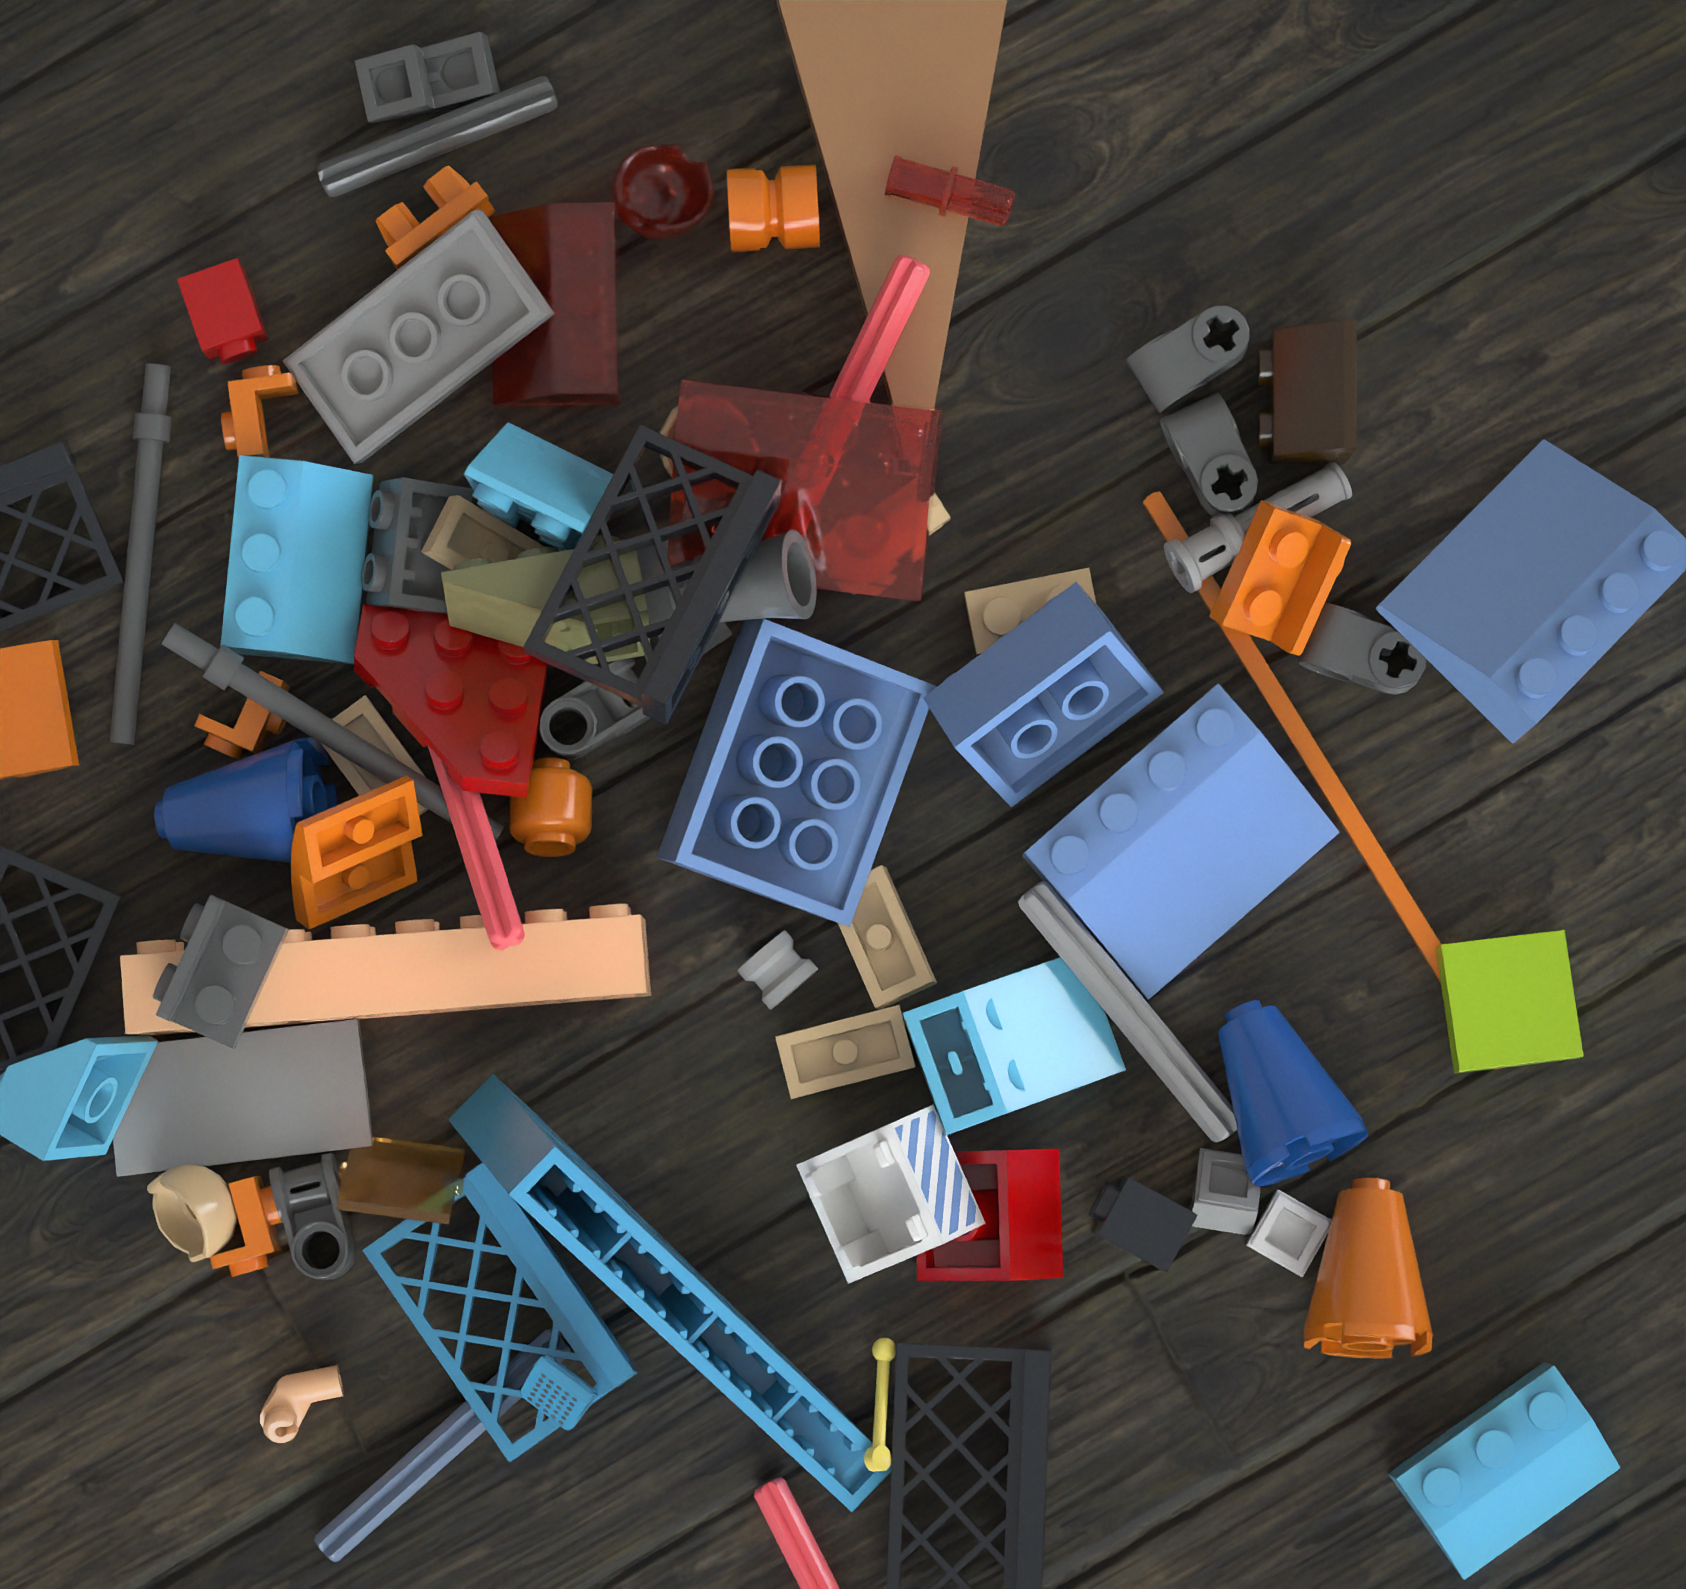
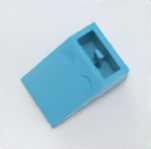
M509 422L468 465L464 473L474 491L472 496L478 499L477 504L484 511L516 529L520 519L536 528L535 533L540 536L538 540L557 551L575 549L614 475Z
M1061 957L902 1013L946 1135L1126 1070L1104 1009Z

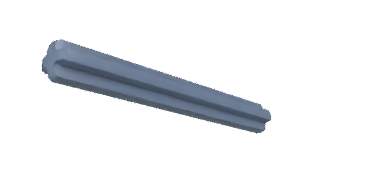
M552 1329L545 1330L529 1345L549 1348ZM560 1336L557 1350L571 1352L568 1344ZM521 1351L509 1362L505 1387L521 1390L536 1362L541 1356L546 1355ZM556 1357V1360L561 1363L565 1358ZM498 1373L486 1384L496 1386ZM478 1390L492 1411L495 1393ZM503 1395L499 1418L521 1398ZM465 1401L316 1534L314 1540L327 1558L333 1562L341 1560L486 1430L468 1402Z

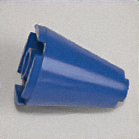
M297 738L169 786L164 791L163 800L157 801L155 805L154 817L157 832L162 839L167 838L175 850L291 863V848L296 823L339 805L336 784L324 785L319 766L331 765L328 755L322 744L314 738Z
M1253 1000L1241 1004L1225 1014L1227 1024L1218 1031L1245 1172L1249 1176L1251 1183L1262 1187L1297 1177L1311 1171L1308 1164L1326 1155L1330 1162L1355 1148L1368 1137L1362 1117L1276 1006L1262 1007L1259 1000Z

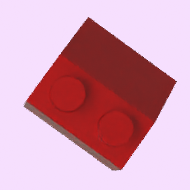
M1059 1149L954 1151L986 1224L916 1255L917 1281H1018L1063 1278Z

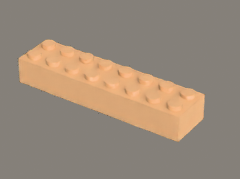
M628 904L589 907L590 919L567 920V912H563V909L524 912L525 924H522L525 933L524 940L519 945L510 946L505 950H497L492 947L481 915L460 917L461 929L440 930L439 922H434V919L395 922L396 934L376 935L375 927H370L369 924L330 927L331 939L312 940V933L305 932L304 929L289 930L245 1028L651 996L646 920L641 915H631V907H628ZM176 940L137 942V954L120 956L125 1034L152 1036L195 1032L175 1022L156 1016L161 1002L153 999L154 990L167 964L171 963L178 966L184 953V942H176Z

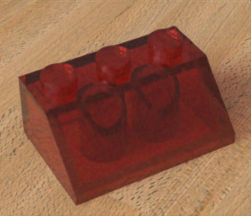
M614 202L546 204L490 216V222L555 313L493 361V405L621 404L617 213Z

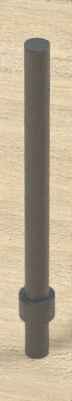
M145 364L141 413H134L132 440L138 441L109 736V743L135 744L163 444L170 443L172 417L166 416L171 366L162 364Z
M174 623L163 640L162 645L204 670L203 678L222 690L230 686L387 784L407 775L414 780L417 803L452 824L442 789L439 785L242 664L244 657L230 648L222 645L220 649H217L179 624ZM487 816L496 842L504 826Z

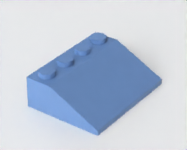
M1543 439L1375 609L1513 744L1533 728L1686 570V538L1655 508Z
M766 619L743 620L657 858L850 927L929 710L923 697L937 686Z
M1217 684L1025 851L1022 857L1043 881L1051 884L1110 958L1144 997L1149 1000L1340 832L1261 731L1224 689Z

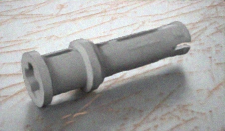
M1330 462L1325 465V468L1286 489L1278 491L1264 501L1308 517H1313L1338 502L1351 498L1352 489L1342 469L1335 462ZM1259 503L1234 517L1229 513H1220L1210 519V526L1181 542L1174 538L1164 544V552L1169 566L1187 592L1193 593L1202 588V580L1233 564Z

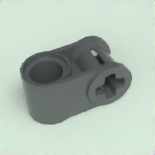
M1214 306L1206 309L1175 330H1170L1145 344L1126 359V363L1158 413L1163 414L1183 403L1203 389L1208 382L1237 365L1243 359L1248 348L1250 329L1246 318L1238 310L1229 306ZM1216 324L1217 328L1221 331H1226L1230 328L1235 331L1230 344L1232 350L1225 352L1220 345H1215L1210 349L1205 345L1209 340V326Z
M1218 392L1159 419L1169 448L1180 468L1184 470L1200 506L1207 515L1214 517L1220 513H1229L1234 517L1252 506L1257 492V474L1241 442L1240 434L1231 412ZM1224 475L1229 483H1235L1240 480L1242 484L1238 491L1237 500L1231 501L1226 493L1214 494L1219 479L1218 476Z
M1325 603L1298 663L1311 671L1334 679L1355 682L1386 694L1397 695L1409 691L1417 684L1426 669L1427 659L1395 628L1372 621L1367 616L1350 609ZM1394 648L1405 651L1404 662L1413 666L1412 671L1403 669L1398 678L1387 675L1388 664L1379 660V655L1390 656Z
M634 658L617 660L608 664L611 673L635 684L637 683L639 678L632 669L636 663ZM583 681L581 685L552 701L544 709L540 718V736L544 747L551 755L559 759L575 760L614 737L618 738L632 731L651 718L643 715V708L629 701L632 707H628L622 697L587 681ZM563 713L579 715L587 726L584 738L573 745H563L557 742L550 733V726L558 715Z
M332 1152L323 1154L321 1162L288 1171H283L280 1166L271 1168L269 1170L271 1189L277 1211L284 1224L296 1268L306 1276L322 1280L336 1279L346 1274L353 1266L356 1258V1243L346 1208L345 1188L334 1154ZM321 1183L318 1188L296 1193L298 1189ZM322 1232L331 1233L337 1239L340 1249L337 1261L326 1269L317 1268L311 1262L308 1251L310 1242L316 1235Z

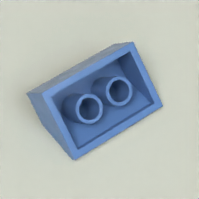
M1075 582L1062 593L1050 599L1045 606L1008 634L1000 637L992 646L959 671L947 677L942 684L924 696L923 699L954 748L1013 807L1164 692L1103 611L1083 588Z

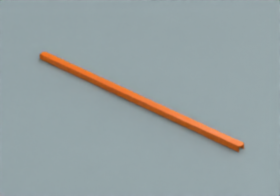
M1160 491L1146 497L1142 503L1166 542L1174 538L1180 542L1189 538ZM1212 575L1202 580V588L1197 590L1210 613L1221 590ZM1216 622L1441 984L1436 947L1441 945L1440 941L1252 638L1247 633Z

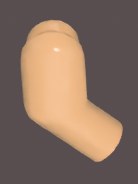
M338 1365L285 1375L277 1381L260 1414V1424L268 1439L276 1443H286L296 1436L298 1428L312 1402L344 1396Z

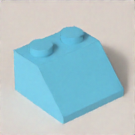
M149 1035L86 1038L9 1065L6 1071L0 1075V1135L43 1161L106 1155L158 1041Z

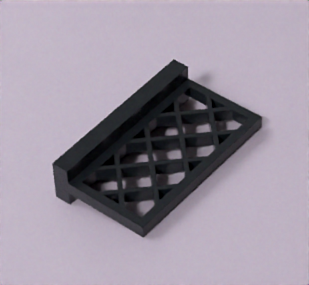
M639 425L526 640L524 653L643 708V715L667 725L780 505L781 480L759 470L752 476L645 426ZM648 448L670 458L677 478L642 488L635 468L645 449ZM683 465L690 467L696 471L686 474ZM716 479L737 489L728 507L701 515L691 487ZM630 480L634 491L622 495ZM683 490L693 518L657 529L647 501ZM639 504L649 532L614 544L607 526L612 512ZM719 524L710 540L706 527ZM698 531L705 550L702 558L698 563L673 571L662 542ZM601 535L605 547L593 550ZM654 545L664 574L629 585L618 556ZM610 559L620 588L584 599L577 580L583 567ZM690 579L681 595L677 583ZM669 586L676 605L671 618L643 626L633 597ZM572 590L576 602L564 606ZM625 600L635 630L599 641L589 612ZM581 615L591 644L565 652L546 643L545 640L554 623ZM661 635L656 647L652 651L648 639ZM640 642L647 664L637 683L635 684L611 673L604 653ZM596 656L599 667L585 661V659Z
M67 440L0 466V511L22 520L9 554L0 550V560L5 561L0 574V596L13 565L47 578L40 599L35 605L24 609L0 599V608L13 613L0 619V633L125 581L75 465L77 462ZM67 481L77 504L68 530L33 516L42 492ZM32 495L26 512L9 506ZM81 517L91 539L75 533ZM30 523L64 537L51 571L16 557ZM72 540L96 550L107 575L85 584L59 575L58 573ZM55 582L71 588L69 591L49 598Z
M0 846V883L8 864H11L35 875L44 899L8 913L0 894V924L5 923L19 957L0 965V973L22 965L35 996V1000L0 1014V1034L10 1056V1059L0 1062V1071L6 1069L9 1065L56 1049L121 897ZM43 878L68 889L50 896ZM77 893L102 902V908L93 928L67 938L54 903ZM47 906L61 941L25 955L11 920ZM88 938L81 957L77 962L71 944ZM64 948L74 971L69 985L42 997L28 962ZM63 997L52 1022L46 1003ZM39 1006L48 1028L42 1046L17 1055L3 1021Z
M896 1343L887 1589H901V1562L920 1544L946 1571L929 1589H940L951 1578L961 1589H973L958 1572L985 1547L1004 1567L1003 1589H1043L1052 1348ZM910 1357L937 1358L954 1377L928 1403L909 1384ZM947 1358L973 1359V1361L963 1371L959 1372ZM984 1360L1012 1361L1011 1388L990 1406L965 1377ZM960 1383L985 1412L957 1437L932 1408ZM908 1395L921 1408L909 1421H907ZM1010 1399V1420L1008 1425L996 1411ZM924 1415H927L952 1443L924 1468L906 1448V1435L911 1427ZM991 1417L1009 1437L1008 1453L988 1471L963 1442ZM957 1448L983 1477L955 1502L929 1473ZM905 1460L918 1473L906 1486H904ZM1008 1464L1006 1490L994 1476ZM924 1479L949 1508L921 1532L904 1514L903 1510L904 1496ZM988 1482L1006 1501V1518L985 1535L961 1509V1506ZM955 1513L980 1542L952 1566L927 1538ZM904 1525L916 1539L902 1551ZM1005 1529V1550L1003 1555L993 1544L992 1540Z

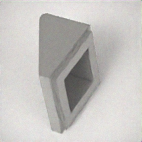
M1200 1148L1190 1211L1198 1216L1192 1226L1243 1235H1250L1252 1233L1258 1214L1261 1187L1251 1183L1249 1176L1245 1172L1242 1154Z

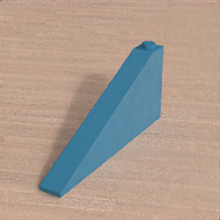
M494 1074L448 1119L505 1191L851 1512L891 1472L892 1461L890 1467L885 1471L872 1472L866 1467L864 1454L867 1448L872 1446V1441Z

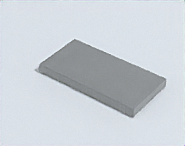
M474 210L290 354L283 362L353 463L358 464L367 460L555 313L483 210Z
M350 1019L243 1032L235 1049L208 1037L158 1042L113 1138L117 1177L167 1171L178 1165L211 1166L374 1146L360 1020Z

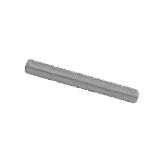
M1041 881L1028 889L1019 899V907L1211 1141L1219 1142L1233 1134L1237 1130L1233 1106L1051 884L1047 881Z

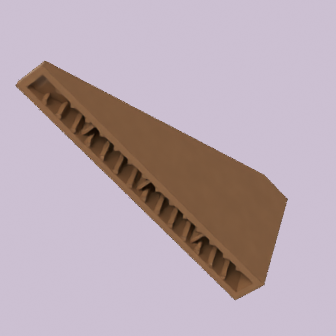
M776 0L866 318L897 256H911L930 268V275L882 372L910 473L923 475L1007 0Z

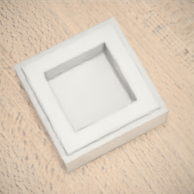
M1276 1189L1245 1245L1298 1276L1303 1277L1329 1232L1332 1220Z

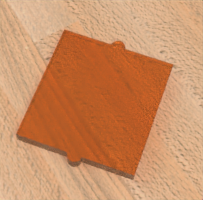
M372 1136V1146L351 1148L347 1162H343L339 1166V1178L342 1180L337 1198V1209L449 1224L455 1197L463 1194L464 1180L460 1176L465 1158V1149Z

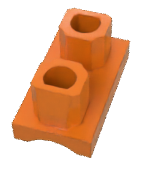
M445 166L428 179L423 186L428 196L439 208L438 211L419 224L405 204L401 202L377 218L376 223L389 247L385 251L397 270L472 211L483 210L487 218L496 212L488 200V195L477 181L470 186L450 166Z

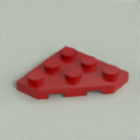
M363 604L354 651V671L369 688L374 685L392 705L393 714L423 747L428 745L447 765V774L463 791L527 798L549 664L524 653V647L452 627L449 624L448 614Z

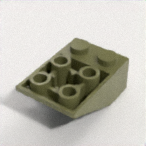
M602 536L599 537L593 550L605 547ZM611 536L614 544L621 542L618 537ZM550 547L532 548L520 553L517 559L492 563L484 558L469 559L455 565L453 570L441 572L450 626L524 647L574 549L556 552L555 549ZM637 551L618 556L628 584L631 585L642 581ZM610 559L583 567L577 579L584 599L620 588ZM572 590L564 606L576 602ZM645 594L633 597L643 626L649 625ZM625 600L589 612L599 641L635 630ZM581 615L554 623L545 640L546 643L565 652L591 644ZM640 642L604 653L607 662L645 656ZM596 656L585 659V661L591 664H598Z

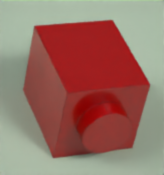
M238 258L177 279L201 350L209 360L220 357L222 364L237 362L258 352L256 344L269 340L245 268Z

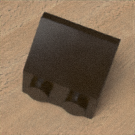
M1341 319L1273 329L1268 338V346H1258L1257 383L1258 385H1268V410H1258L1257 414L1258 448H1269V464L1327 465L1330 462H1335L1337 465H1345L1357 449V319Z

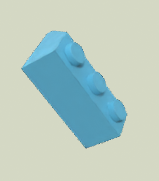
M239 455L221 646L225 645L242 655L354 665V651L361 617L363 596L361 575L367 555L369 506L373 493V475L306 461Z
M1543 1362L1389 1472L1388 1475L1462 1579L1465 1580L1620 1469V1466L1593 1419L1554 1365Z

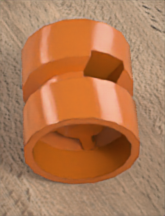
M816 164L781 166L775 175V180H768L762 170H756L755 168L727 169L731 252L760 251V248L768 246L772 237H778L779 242L785 249L820 248Z

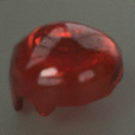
M676 144L650 145L637 148L619 163L611 184L613 201L622 222L637 234L649 239H674L680 237L701 222L707 215L715 194L711 172L707 164L692 160Z

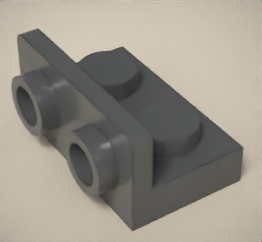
M404 477L380 482L379 490L373 494L369 506V524L374 528L372 553L366 557L361 575L362 587L367 591L366 605L448 614L441 572L450 571L451 569L423 554L421 551L449 496L459 495L472 503L473 489Z
M210 895L205 906L196 903L191 909L181 931L180 939L188 942L178 966L171 963L167 964L154 990L153 999L161 1002L156 1016L175 1022L235 1049L289 929Z

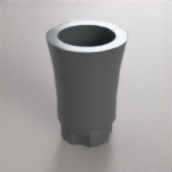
M792 529L760 542L719 623L765 618L808 619L811 617L815 609L817 595L815 569L807 543L798 531ZM703 554L695 556L693 560L673 564L672 570L698 563ZM690 579L677 583L681 595ZM669 588V589H668V592H669L670 602H671V606H672L673 611H674L675 608H676V605H675L674 599H673V597H672V594H671V591H670V588Z

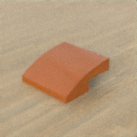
M58 640L0 648V780L11 777H29L79 766Z
M406 775L296 823L291 848V883L295 916L299 923L310 930L418 882L411 841L423 835L413 779Z

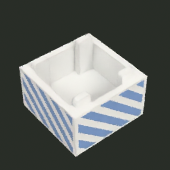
M934 1105L796 1165L848 1284L940 1246L986 1224Z

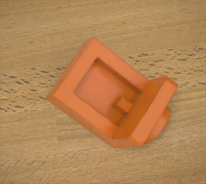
M277 365L248 368L242 371V380L227 381L231 411L221 413L222 431L227 451L237 449L238 458L239 455L270 458L262 399L299 394L297 381L292 373L281 374L280 366Z
M259 672V675L288 692L290 686L286 682L265 672ZM247 698L234 729L199 714L194 726L208 733L204 742L205 746L239 760L244 749L254 754L260 753L269 733L279 735L286 721Z
M253 1176L228 1184L246 1246L209 1257L212 1269L229 1265L231 1276H238L269 1267L266 1254L282 1250L275 1224L282 1223L276 1208L271 1186L264 1187L261 1176Z

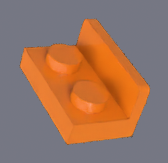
M1261 500L1243 539L1240 551L1233 561L1209 617L1223 626L1271 641L1288 653L1297 656L1301 655L1335 579L1343 568L1345 557L1351 546V540L1319 520Z

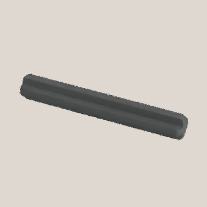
M539 76L324 161L317 166V173L325 193L329 197H336L554 111L558 106L557 98L549 79L546 76Z

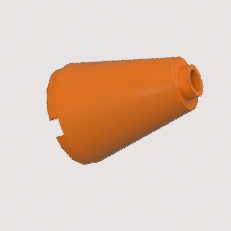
M1358 1178L1352 1180L1351 1189L1342 1190L1338 1193L1303 1330L1305 1348L1311 1349L1321 1341L1322 1354L1373 1359L1393 1358V1348L1397 1345L1411 1344L1410 1357L1431 1352L1433 1333L1402 1193L1390 1190V1181L1380 1178Z

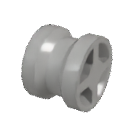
M784 930L737 971L745 981H753L763 991L762 1001L771 1010L810 978L818 968L810 959H801L793 950V939Z

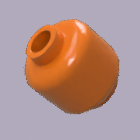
M537 759L533 761L527 798L509 796V831L516 841L524 844L526 852L532 855L543 857L569 855L575 851L577 844L588 838L591 832L592 785L584 774L570 769V763L564 759Z

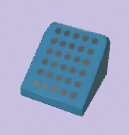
M551 1355L539 1358L521 1388V1395L525 1400L565 1430H571L576 1426L598 1396L595 1388Z

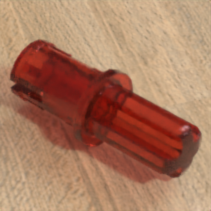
M898 155L894 157L884 194L885 196H895L938 208L939 216L945 217L947 211L999 226L1006 225L1015 200V193L1011 189L959 175V167L952 166L949 172L906 160Z

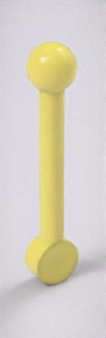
M886 1337L876 1340L872 1347L873 1356L877 1360L872 1446L867 1448L864 1454V1463L872 1472L887 1470L892 1461L890 1450L885 1446L890 1361L896 1356V1344L893 1340Z

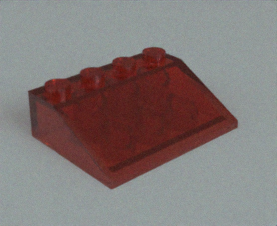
M697 379L681 380L674 440L752 476L759 470L781 480L780 505L762 540L792 529L798 531L806 541L813 560L817 589L921 601L944 409ZM683 465L686 474L696 471L690 467ZM674 466L672 469V479L677 478ZM716 479L691 487L701 515L728 507L737 490ZM683 490L671 493L669 526L692 519L693 517ZM719 524L706 527L710 540ZM698 531L669 539L668 559L671 567L678 562L693 560L695 556L705 552Z

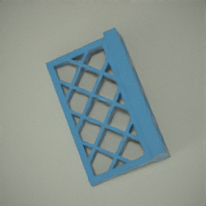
M484 1163L468 1172L464 1179L362 1250L509 1462H512L561 1427L550 1418L545 1421L546 1415L538 1410L535 1428L513 1443L500 1424L499 1416L503 1395L523 1398L521 1390L505 1387L511 1349L551 1355L555 1359L559 1357L581 1361L597 1383L593 1388L597 1390L596 1394L598 1396L593 1403L639 1372L529 1213L505 1191ZM465 1195L480 1215L475 1243L440 1237L444 1210ZM434 1218L431 1235L414 1232ZM487 1227L501 1247L484 1245ZM404 1238L429 1242L423 1280L398 1276L383 1253ZM438 1244L474 1250L467 1288L431 1282ZM483 1251L507 1255L517 1268L512 1296L476 1290ZM524 1280L538 1300L521 1297ZM404 1284L421 1287L418 1304ZM430 1289L466 1295L459 1333L434 1329L425 1316ZM475 1297L511 1303L504 1341L468 1335ZM519 1304L545 1308L554 1321L549 1348L513 1342ZM560 1332L575 1353L557 1350ZM441 1337L458 1340L455 1358ZM467 1342L503 1348L496 1386L471 1382L463 1371L462 1365ZM477 1390L495 1393L492 1411Z

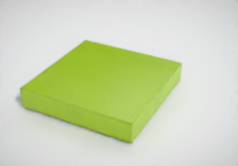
M1565 930L1442 944L1436 947L1454 1074L1583 1057Z

